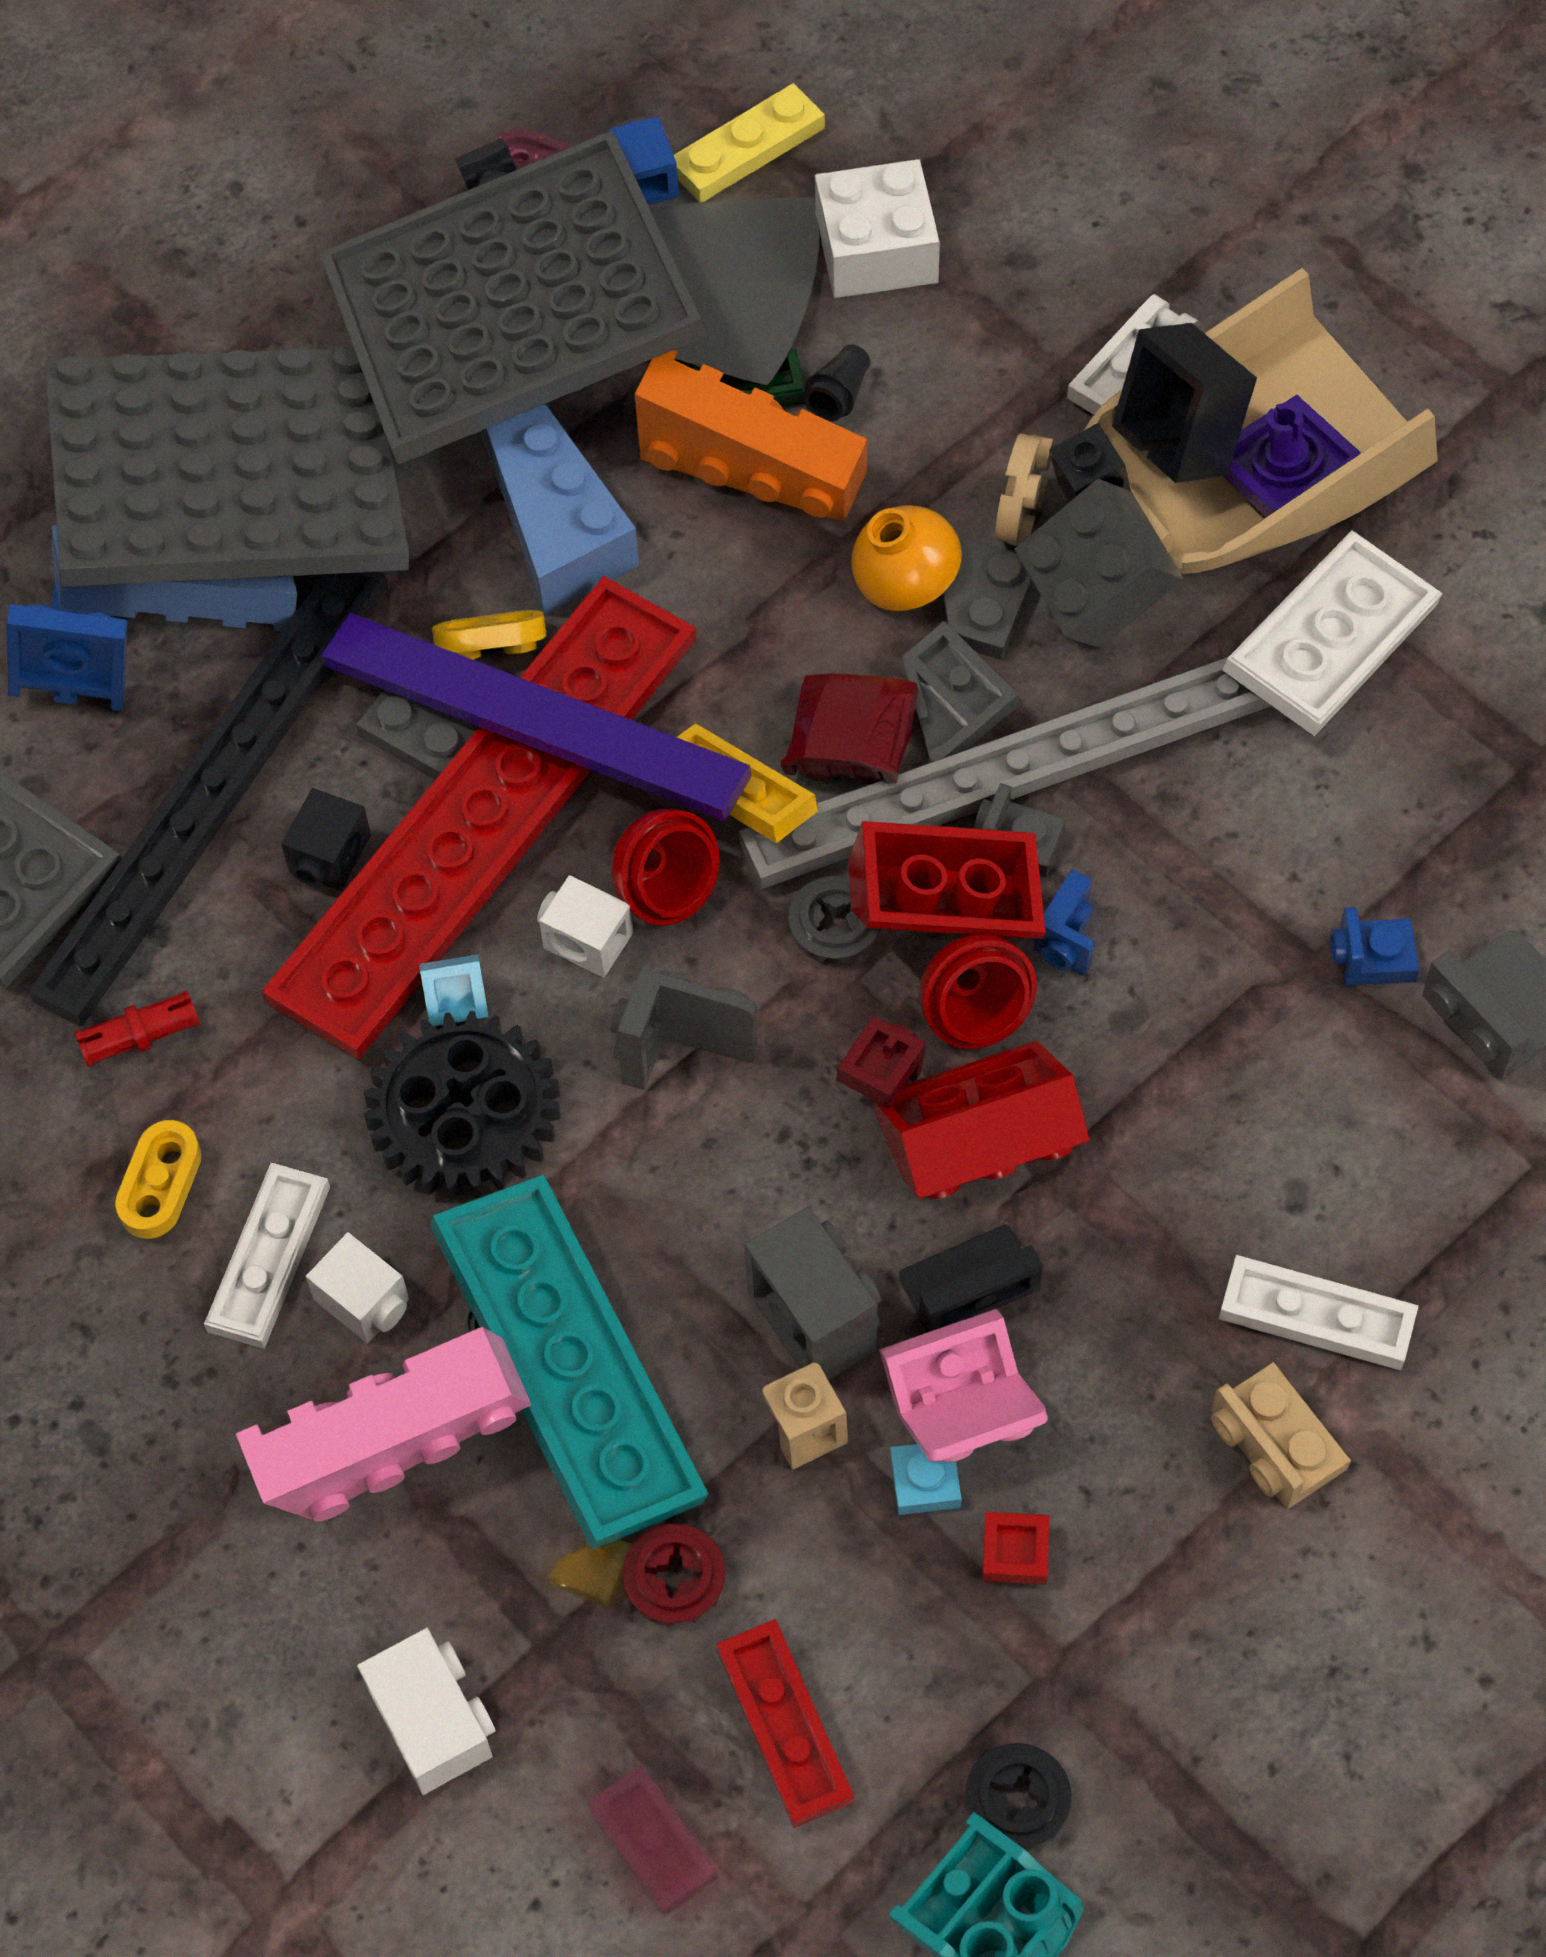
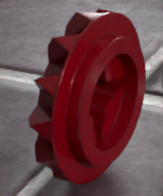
M665 1524L655 1527L641 1535L633 1543L626 1555L623 1565V1583L627 1598L639 1610L643 1618L650 1617L664 1623L668 1627L674 1623L685 1621L695 1623L700 1615L711 1607H716L725 1584V1564L721 1551L707 1534L695 1527L684 1524ZM675 1552H679L683 1572L687 1575H693L694 1578L691 1581H681L678 1591H675L674 1598H670L665 1579L655 1577L658 1572H667L671 1562H674Z

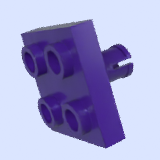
M1295 395L1286 402L1276 405L1275 409L1271 408L1267 414L1241 430L1228 475L1223 477L1265 517H1268L1354 459L1361 452L1302 398Z

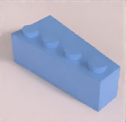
M546 404L481 431L487 454L500 491L503 493L509 518L520 542L524 561L530 578L533 580L544 616L589 593L603 576L614 580L639 566L635 526Z
M51 525L52 568L60 611L76 613L100 612L110 616L135 618L138 612H146L166 616V621L188 623V616L223 620L222 626L246 628V622L274 624L273 631L280 632L284 630L295 614L297 591L293 576L61 587L57 525Z

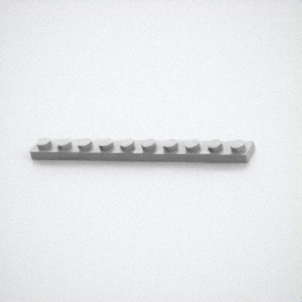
M1227 658L898 774L897 783L881 780L817 803L818 812L777 844L750 827L739 831L740 844L760 888L764 889L848 859L862 821L939 826L978 812L984 799L993 801L1000 783L1012 786V800L1271 707L1272 705L1225 673L1223 667Z

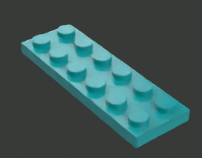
M544 1174L433 1215L430 1228L479 1326L502 1337L532 1404L523 1409L522 1412L591 1550L703 1504L709 1494Z

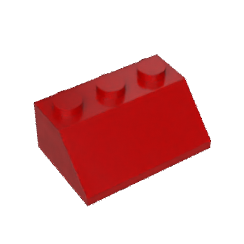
M862 821L848 858L851 910L867 928L959 934H993L996 936L1043 939L1046 932L1036 833Z
M1037 1040L905 1084L889 1108L870 1099L901 1178L918 1199L924 1197L939 1199L950 1196L959 1190V1185L980 1178L993 1180L1012 1174L1018 1165L1038 1158L1041 1160L1058 1159L1068 1155L1074 1146L1090 1141L1073 1074Z

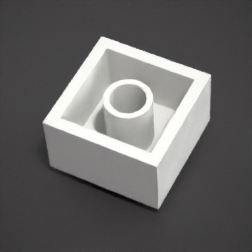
M920 159L815 174V213L834 298L938 283L940 241Z

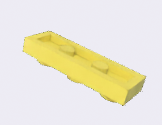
M792 83L674 154L677 163L678 181L698 202H704L825 129V114Z

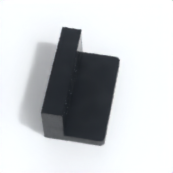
M1002 1225L902 1269L899 1273V1281L926 1333L997 1309L1040 1290L1043 1265L1032 1245L1021 1249L1011 1228L1007 1225Z

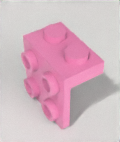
M997 1309L879 1349L897 1416L929 1461H959L968 1457L975 1448L998 1440L1013 1441L1029 1435L1035 1427L1043 1425L1048 1420L1045 1406L1018 1373L1004 1317Z

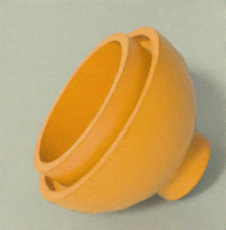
M897 506L884 509L875 514L864 526L853 546L851 567L855 583L863 596L877 607L891 611H906L922 607L943 594L954 581L962 559L961 543L950 523L940 514L929 508Z

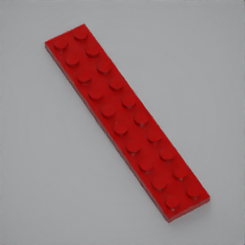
M603 576L520 678L633 720L697 640L696 627ZM478 727L261 991L264 1002L347 1054L360 1060L422 983L420 964L439 961L592 770L485 728Z

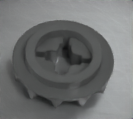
M825 876L809 882L798 891L789 908V932H792L800 951L807 950L814 954L820 963L829 958L839 959L845 964L851 956L860 952L867 955L870 945L876 937H880L881 928H867L851 910L849 877ZM822 910L825 913L829 912L834 917H838L843 913L847 914L846 929L849 933L845 930L841 931L836 926L830 927L828 930L823 929L825 927V915Z

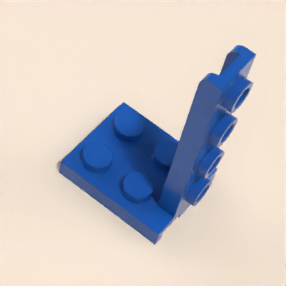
M56 584L54 585L51 607L42 604L28 606L10 604L6 623L8 696L20 697L21 688L55 692L54 702L77 705L78 695L110 699L111 710H123L126 686L127 620L113 618L108 614L100 612L76 613L60 611Z

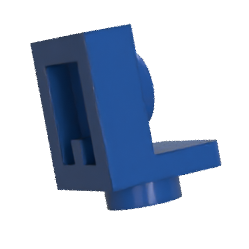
M1071 869L1044 912L1046 933L1043 939L1035 938L1034 951L1040 953L1047 963L1057 969L1065 971L1071 969L1081 975H1085L1092 963L1095 942L1082 933L1093 915L1095 905L1089 903L1092 879Z
M1357 907L1344 908L1339 928L1331 929L1330 950L1333 964H1342L1345 986L1416 982L1419 966L1411 918L1359 921Z

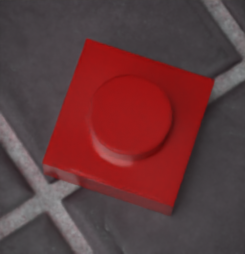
M985 1512L982 1581L1047 1585L1049 1515Z

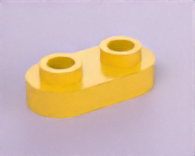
M537 610L514 611L442 622L432 627L434 645L472 660L481 656V650L503 647L506 654L530 652L537 649L536 641L547 636L544 613Z
M175 1120L157 1122L147 1128L138 1141L115 1200L116 1211L123 1227L135 1237L142 1239L160 1237L169 1232L178 1221L200 1166L202 1155L195 1133L186 1124ZM170 1152L181 1153L180 1158L174 1163L166 1164L162 1162L163 1157ZM149 1205L160 1207L159 1211L151 1217L140 1215L141 1211Z

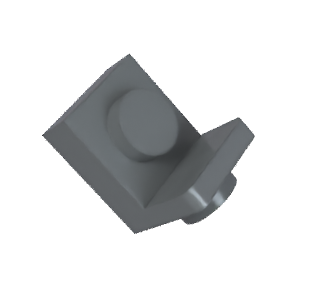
M1000 783L993 801L986 799L982 801L974 829L1036 833L1040 876L1046 878L1064 833L1066 819L1011 802L1012 786Z

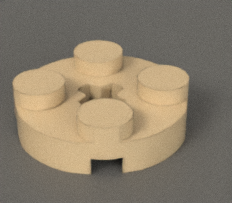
M1020 433L1018 435L1006 471V476H1009L1006 491L1000 497L995 529L996 540L1018 546L1035 532L1037 516H1032L1031 512L1032 510L1042 512L1045 505L1049 479L1042 478L1040 473L1041 470L1048 471L1051 462L1049 449L1054 447V439L1034 434Z

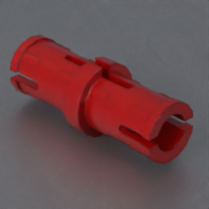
M181 991L182 993L140 1009H136L135 1004L123 1008L125 1011L124 1015L81 1031L80 1029L74 1031L87 1067L94 1066L93 1064L137 1047L140 1053L152 1049L150 1043L193 1026H200L188 991Z

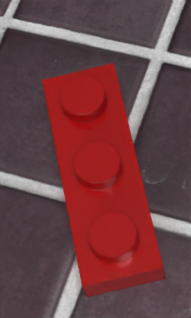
M776 1619L717 1643L716 1650L793 1829L854 1803V1794Z

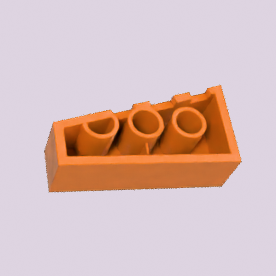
M672 350L651 360L635 392L640 460L649 462L661 470H676L698 477L713 486L724 485L750 493L762 501H777L803 509L814 517H829L845 522L867 473V438L803 409L794 416L784 411L783 407L773 399V395L754 387L751 394H746L720 382L723 372L704 363L700 370L696 371L675 361L678 351Z

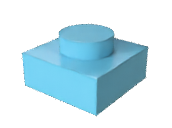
M478 954L420 964L428 1019L432 1026L443 1025L444 1015L448 1012L454 1018L455 1023L466 1021L470 1011H475L477 1019L489 1017Z
M917 1444L890 1447L898 1515L961 1508L962 1499L956 1461H929Z

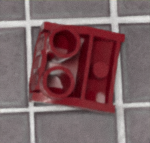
M837 673L806 675L801 686L792 738L786 757L781 760L780 764L784 774L796 776L798 769L800 775H805L815 781H825L836 775H846L852 779H856L858 776L867 784H873L881 780L897 783L902 758L910 741L919 690L917 683L882 676Z

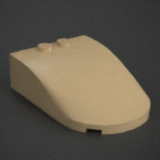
M1303 268L1204 334L1257 377L1242 429L1267 414L1271 408L1275 409L1276 405L1282 404L1298 395L1355 446L1361 454L1268 517H1265L1223 476L1174 483L1146 458L1148 451L1139 452L1112 428L1122 389L1099 408L1085 428L1086 430L1099 423L1125 463L1131 492L1181 574L1213 570L1323 531L1369 507L1438 461L1435 416L1427 408L1410 421H1406L1314 317L1309 274Z

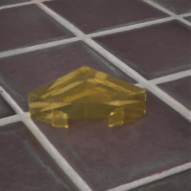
M615 1540L594 1550H591L590 1546H586L572 1554L569 1553L553 1568L548 1577L549 1583L552 1586L608 1608L623 1576V1565L626 1555L633 1544Z

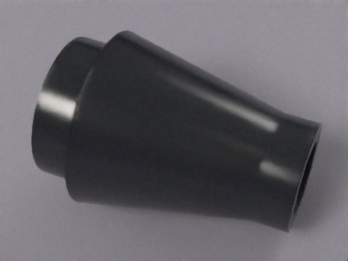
M846 345L837 356L807 379L804 403L812 414L833 422L852 412L865 372L871 364L867 352L857 345Z

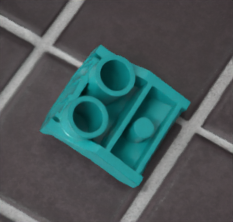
M973 1812L966 1821L967 1829L910 1899L902 1907L896 1904L888 1914L896 1926L934 1957H1058L1068 1945L1084 1912V1907L1078 1896L1054 1878L1025 1849Z

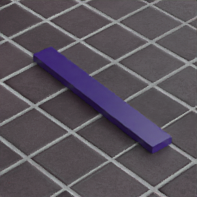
M352 613L348 615L321 655L327 668L722 821L726 820L752 777L750 765Z

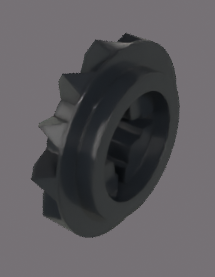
M1011 1743L990 1750L977 1761L967 1780L965 1799L966 1809L970 1816L975 1812L1020 1847L1029 1851L1037 1845L1054 1839L1068 1819L1072 1794L1067 1774L1052 1755L1033 1745ZM1024 1773L1029 1774L1027 1783L1029 1786L1028 1797L1036 1801L1038 1806L1035 1805L1034 1808L1023 1806L1019 1815L1015 1814L1013 1821L1007 1820L1009 1814L1007 1811L1008 1800L999 1795V1791L1002 1789L1013 1791L1017 1782L1022 1781Z

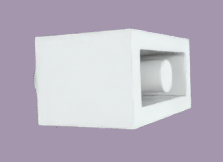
M427 1627L357 1665L363 1681L422 1795L493 1757L486 1737L496 1732L479 1697L477 1696L467 1702L456 1681L465 1677L466 1674L449 1641L437 1646Z

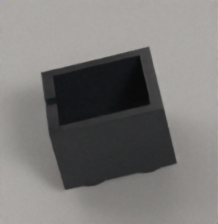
M1193 323L1139 329L1112 428L1139 452L1148 451L1146 458L1174 483L1227 476L1257 377Z

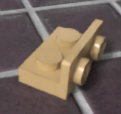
M1274 1362L1233 1389L1226 1383L1216 1390L1211 1409L1213 1413L1211 1420L1216 1431L1230 1447L1239 1446L1252 1463L1249 1468L1257 1485L1267 1496L1273 1497L1276 1495L1287 1510L1349 1468L1351 1462L1349 1457Z

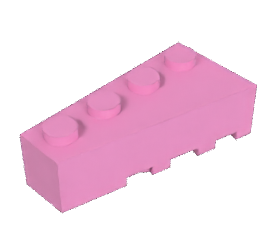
M480 1327L406 1359L402 1365L405 1371L403 1375L395 1377L393 1373H382L374 1376L371 1374L348 1384L350 1387L347 1392L348 1398L338 1403L327 1402L314 1406L312 1401L288 1410L291 1423L267 1434H262L257 1424L235 1433L262 1502L307 1519H313L316 1522L325 1521L345 1512L350 1506L348 1500L367 1490L370 1493H377L396 1486L404 1480L405 1475L403 1472L423 1461L426 1464H433L453 1456L461 1449L459 1442L479 1432L482 1435H489L512 1425L516 1421L515 1413L532 1404L503 1338L484 1327Z

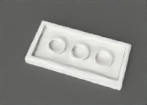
M1351 530L1227 658L1223 671L1315 736L1437 606L1443 593Z

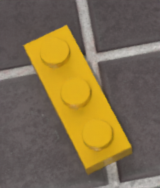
M695 723L677 736V738L750 765L752 777L729 815L776 844L818 812L815 794Z

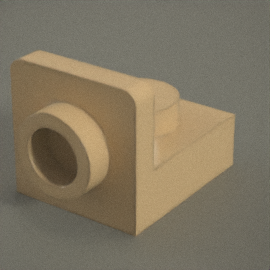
M811 1363L764 1386L763 1397L778 1423L781 1450L792 1470L848 1443L846 1411L819 1364Z

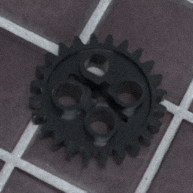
M470 1011L465 1024L456 1026L454 1018L448 1012L444 1015L442 1029L435 1030L426 1019L421 1020L423 1036L418 1039L402 1031L399 1034L403 1047L401 1053L389 1048L382 1050L385 1064L389 1069L371 1068V1079L373 1085L377 1088L364 1090L367 1107L371 1108V1110L364 1113L367 1129L374 1131L370 1138L375 1152L385 1151L382 1156L388 1171L402 1165L400 1173L405 1185L408 1186L419 1176H422L426 1195L430 1196L436 1190L439 1183H444L447 1186L450 1200H455L461 1185L469 1184L474 1197L481 1198L482 1182L490 1180L499 1191L505 1189L503 1174L507 1171L512 1172L521 1179L527 1176L523 1162L525 1157L538 1162L544 1159L542 1146L538 1141L554 1142L556 1138L554 1125L549 1121L561 1118L559 1102L554 1100L560 1097L558 1079L550 1078L554 1074L551 1059H539L541 1051L539 1042L536 1039L522 1045L523 1035L519 1025L512 1027L505 1034H502L499 1016L494 1015L484 1028L478 1026L475 1011ZM465 1061L480 1063L476 1069L470 1072L455 1070L459 1064ZM499 1073L505 1074L504 1076H496V1077H494L495 1075H497V1074H499ZM419 1096L433 1098L430 1104L422 1108L407 1106L412 1099ZM511 1101L518 1104L514 1110L508 1113L492 1111L493 1107L501 1102ZM429 1132H431L429 1135L424 1136V1137L419 1135V1134H422V1133H429ZM456 1137H465L471 1140L467 1146L461 1149L452 1150L444 1147L449 1140Z

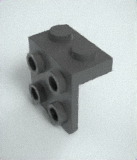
M1514 930L1504 932L1464 962H1461L1451 950H1448L1431 962L1422 996L1430 1003L1434 1011L1444 1018L1470 1046L1475 1055L1484 1061L1501 1080L1546 1049V960L1519 932Z
M640 969L630 998L625 999L621 997L619 999L611 1022V1033L618 1035L613 1058L620 1061L622 1084L645 1090L663 1039L747 1063L753 1062L757 1053L756 1004L749 1000L742 992L733 988L718 987L712 989L691 983L686 977L673 971L664 970L655 973Z

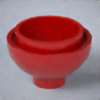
M657 809L639 817L622 833L613 850L611 862L612 881L618 898L630 905V911L633 915L653 925H673L691 917L707 901L717 880L720 856L716 837L704 820L684 810Z
M993 934L964 936L950 942L939 950L925 969L919 989L921 1009L931 1030L947 1044L964 1049L988 1047L1010 1036L1026 1020L1036 998L1037 977L1029 958L1019 947L1010 941ZM971 969L964 978L957 980L963 972Z

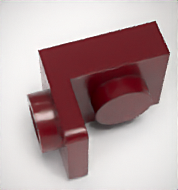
M873 1016L838 1066L836 1081L889 1108L908 1079L915 1081L922 1072L926 1042L918 1039L911 1030L900 1024H889Z

